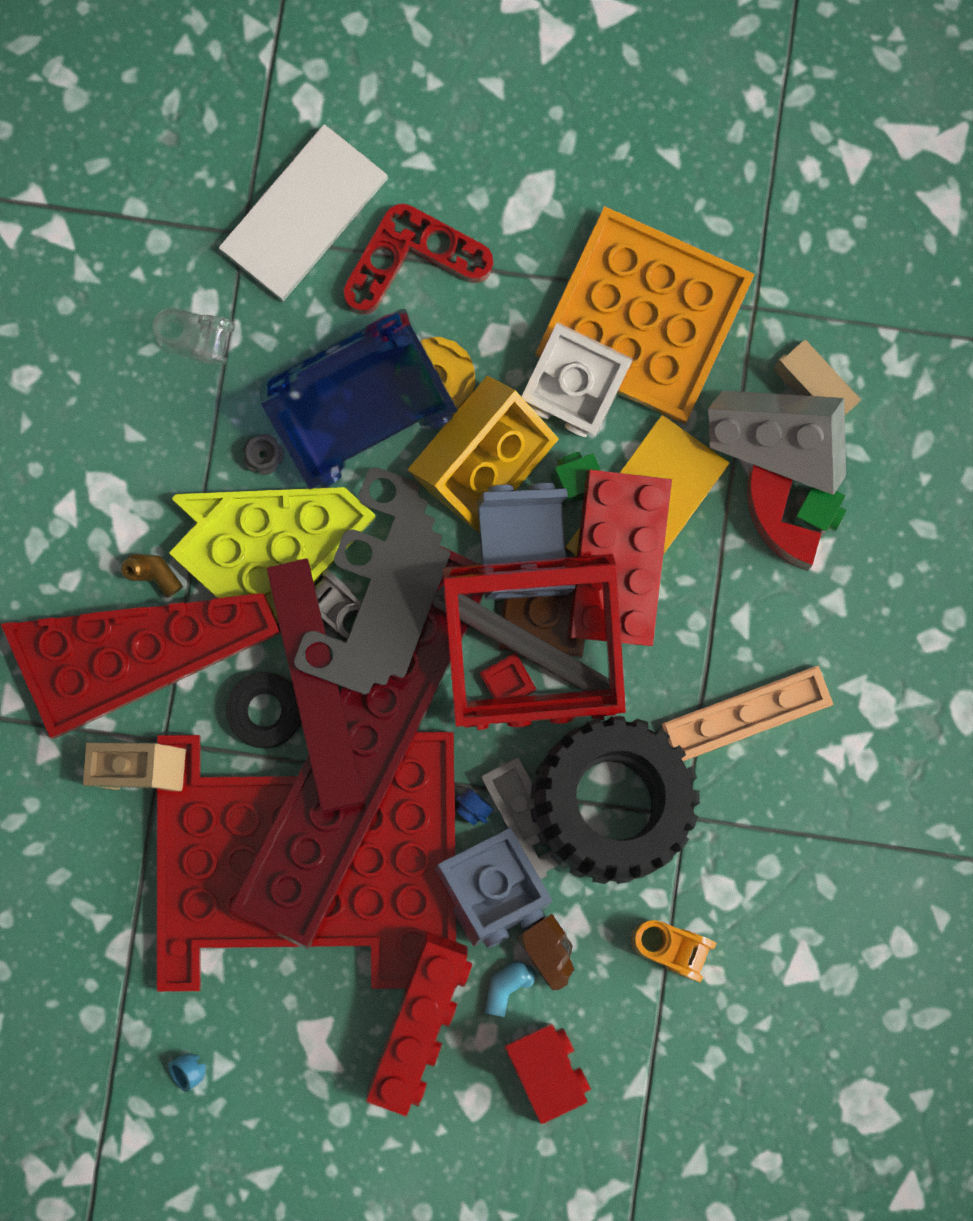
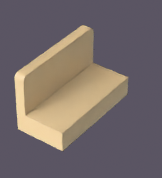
M806 339L788 355L784 354L779 358L773 369L796 395L844 398L845 415L861 401L856 393Z

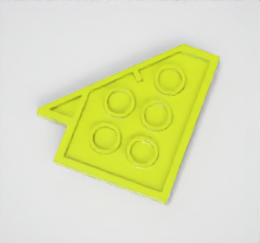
M345 487L176 494L172 498L173 502L197 524L169 554L216 598L258 593L265 594L276 620L279 622L267 568L308 558L315 584L322 576V573L326 569L328 570L335 562L334 557L343 534L351 529L363 532L373 522L376 515ZM354 541L350 542V543L347 545L346 549H347Z

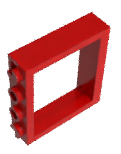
M613 554L443 568L456 727H477V731L489 728L490 724L507 723V726L525 727L532 724L534 720L549 719L551 723L564 724L572 722L574 717L591 716L592 719L600 718V720H605V716L626 713L617 566ZM602 582L609 689L466 701L458 594Z

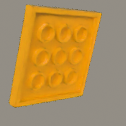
M604 206L535 356L541 357L556 323L559 322L633 359L617 394L686 425L755 274Z

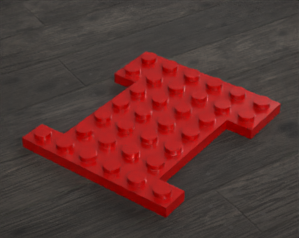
M454 732L416 733L310 946H371V989L406 988L427 931L456 942V916L453 913L455 904L435 870L438 864L455 856ZM157 735V744L186 749L182 791L157 789V992L201 991V948L301 947L230 912V908L297 776L201 777L200 735Z

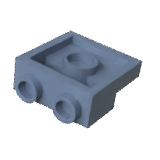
M511 828L438 864L435 868L455 904L453 913L473 948L483 942L487 949L500 944L509 937L506 930L518 924L521 925L523 930L536 925L545 919L543 911L553 901Z

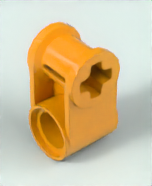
M657 920L641 922L634 928L631 934L632 948L638 955L665 966L669 971L699 983L703 979L700 972L709 950L715 949L717 944L701 935L685 929H678ZM649 927L656 928L662 934V945L654 952L646 950L641 941L643 932Z

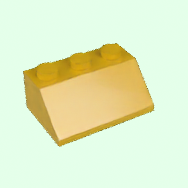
M487 375L407 470L432 496L471 528L480 533L477 500L484 492H488L489 487L496 485H512L513 491H516L559 438L516 390Z

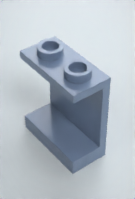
M553 483L533 484L529 486V490L513 491L512 485L489 487L488 492H484L477 500L482 564L566 558L561 503L568 497L567 488L555 489ZM575 585L485 592V600L568 596L575 589Z

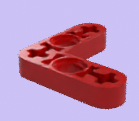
M397 204L386 212L346 282L344 288L345 303L353 313L359 315H367L374 312L382 302L409 252L469 283H481L491 275L493 255L484 244L408 204ZM405 215L409 216L410 226L418 231H421L422 224L427 225L426 229L422 232L420 243H414L416 233L404 228L401 233L396 232V224L392 220L394 218L401 220ZM437 233L446 235L451 242L450 248L442 254L431 252L427 247V240L431 235ZM461 243L464 245L461 248V254L473 259L476 254L481 255L482 265L485 268L477 267L473 272L467 270L468 262L457 256L455 264L451 263L450 260L456 253L457 244ZM379 249H386L393 253L395 260L390 268L380 270L372 265V254ZM363 270H366L372 277L384 281L382 284H379L374 279L369 289L370 296L373 299L371 301L364 299L359 304L355 302L356 296L353 290L354 288L358 290L364 288L368 281V276L361 273Z

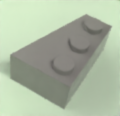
M722 391L708 408L710 448L832 495L835 494L846 477L844 398Z

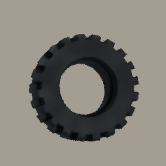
M611 716L608 720L601 721L600 718L588 721L583 726L570 731L548 751V755L541 761L536 771L538 775L537 780L532 784L530 798H534V807L530 811L532 822H538L540 828L537 836L542 846L547 843L554 852L550 857L559 865L563 862L571 867L569 873L579 878L588 876L592 878V882L606 884L609 881H616L617 884H622L640 877L643 878L673 860V856L681 851L689 841L687 837L689 831L695 828L698 816L694 814V807L700 804V793L698 790H693L692 781L697 779L693 766L686 768L682 758L687 754L681 746L678 745L673 748L667 742L670 735L660 728L655 732L648 729L649 722L637 718L633 722H627L624 716ZM608 761L623 764L636 772L644 781L651 798V814L648 823L637 835L628 839L612 840L595 832L583 819L577 803V787L585 772L596 764Z

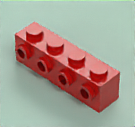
M427 931L367 1088V1103L406 1117L411 1104L417 1107L420 1105L427 1082L421 1080L426 1065L434 1067L441 1050L442 1042L436 1040L442 1025L450 1026L456 1011L457 1002L451 1001L456 986L464 987L471 972L473 963L466 961L468 958L466 945Z

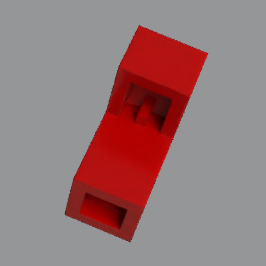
M753 464L747 481V502L757 532L767 546L780 558L797 568L808 571L814 563L822 533L781 522L793 479Z

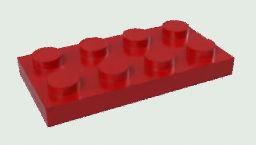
M587 470L577 557L603 554L614 555L617 566L621 642L653 646L672 479ZM602 582L575 585L572 594L568 637L606 641Z

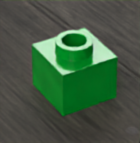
M575 452L557 461L559 466L555 467L551 474L555 489L567 488L568 497L562 502V506L584 498L587 470L601 471L594 453L582 457L580 452Z
M811 487L792 524L822 533L820 538L825 535L828 529L836 532L847 511L840 507L846 495L838 491L832 495Z

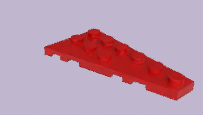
M263 593L215 598L198 602L173 603L164 606L95 612L61 618H44L27 622L1 623L51 739L67 734L281 634L280 626L266 595Z

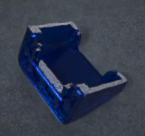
M399 309L387 314L266 380L259 388L261 406L309 489L318 485L321 488H325L334 484L342 477L341 471L346 465V460L418 422L420 426L429 425L431 429H436L448 423L453 418L452 414L458 411L406 309Z

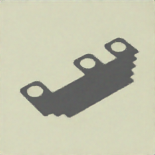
M372 468L367 472L359 492V501L367 507L394 516V521L386 541L353 529L347 530L343 534L334 557L335 564L339 568L369 578L371 581L347 643L316 631L307 632L303 636L294 660L298 670L365 695L370 692L373 683L387 684L390 675L400 678L405 677L441 581L443 568L446 567L451 554L449 550L440 547L442 535L432 530L435 522L434 517L425 514L428 502L418 497L421 487L420 483L381 468ZM385 478L395 485L396 495L393 500L388 503H379L372 499L369 487L374 480ZM361 540L371 547L372 557L368 563L357 566L347 560L345 549L350 542ZM322 642L331 648L333 659L328 666L315 668L307 662L305 652L312 643Z

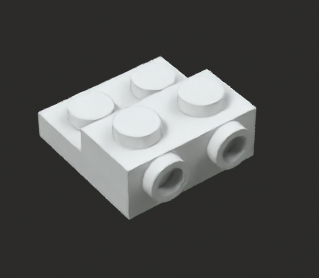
M558 322L522 394V398L529 403L528 405L538 416L549 419L552 414L566 421L564 427L569 431L582 437H587L588 433L596 436L633 359Z

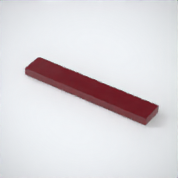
M305 558L268 567L267 573L322 812L325 814L365 804L338 685L302 672L296 668L294 663L303 636L307 632L316 631L326 635L309 560ZM315 642L306 649L305 658L311 666L324 668L331 663L332 658L327 644Z

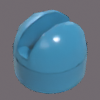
M192 1053L180 1055L169 1062L168 1065L173 1081L185 1092L199 1085L204 1080L206 1074L205 1064L198 1065L197 1061L200 1057Z

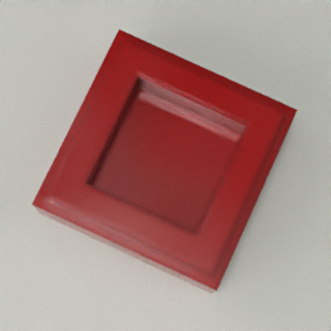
M517 653L479 673L493 699L527 696L537 690Z

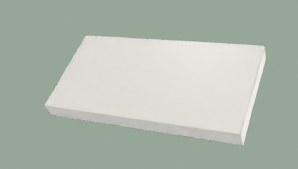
M324 124L219 246V251L279 300L284 302L386 182L388 175Z

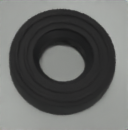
M270 672L251 674L239 681L229 695L226 707L228 723L235 735L252 747L267 749L282 745L296 733L300 726L301 717L293 684L278 674ZM261 694L274 696L281 705L279 719L273 725L267 727L254 724L248 715L250 702Z

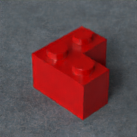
M549 1023L504 1045L541 1125L588 1103L584 1093L591 1091V1088L581 1067L573 1070L570 1065L571 1062L568 1055L575 1051L564 1028L555 1030L554 1025Z

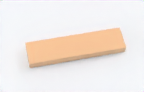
M815 666L661 724L663 731L670 735L667 742L673 748L680 745L687 754L682 758L683 761L828 708L834 704L820 668Z

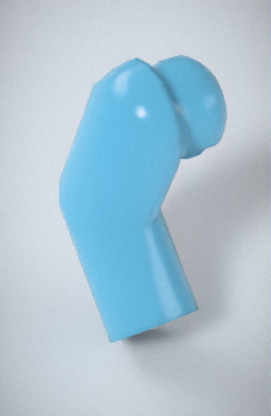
M512 962L495 973L490 980L484 1013L505 1017L509 994L520 987L529 988L535 982L536 974L533 967L525 965L523 962Z

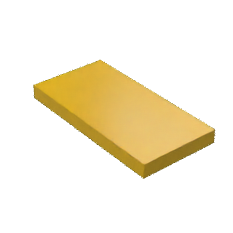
M662 415L620 473L672 479L664 546L665 554L730 463ZM580 528L565 547V550L574 557H577Z

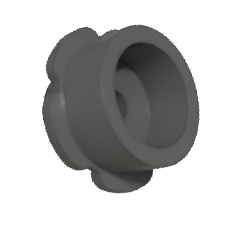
M261 434L260 436L250 438L243 448L245 466L252 472L259 471L262 475L275 472L277 465L282 463L284 458L282 446L278 445L277 439L269 434ZM265 451L267 452V457L261 458L259 453Z

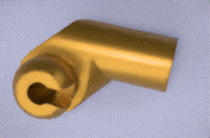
M133 554L122 563L121 572L126 579L130 581L155 582L166 598L172 597L183 588L181 582L161 556Z

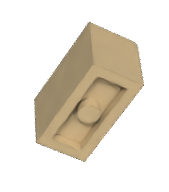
M86 743L83 785L110 790H119L122 787L182 791L186 749L150 743Z

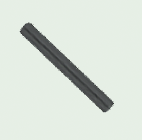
M442 586L434 598L433 605L446 612L444 586ZM458 594L461 622L583 691L609 689L608 677L468 597Z

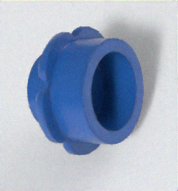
M468 787L461 797L458 794L455 796V799L460 802L455 810L469 823L475 826L479 820L484 824L488 822L486 818L494 809L476 792Z

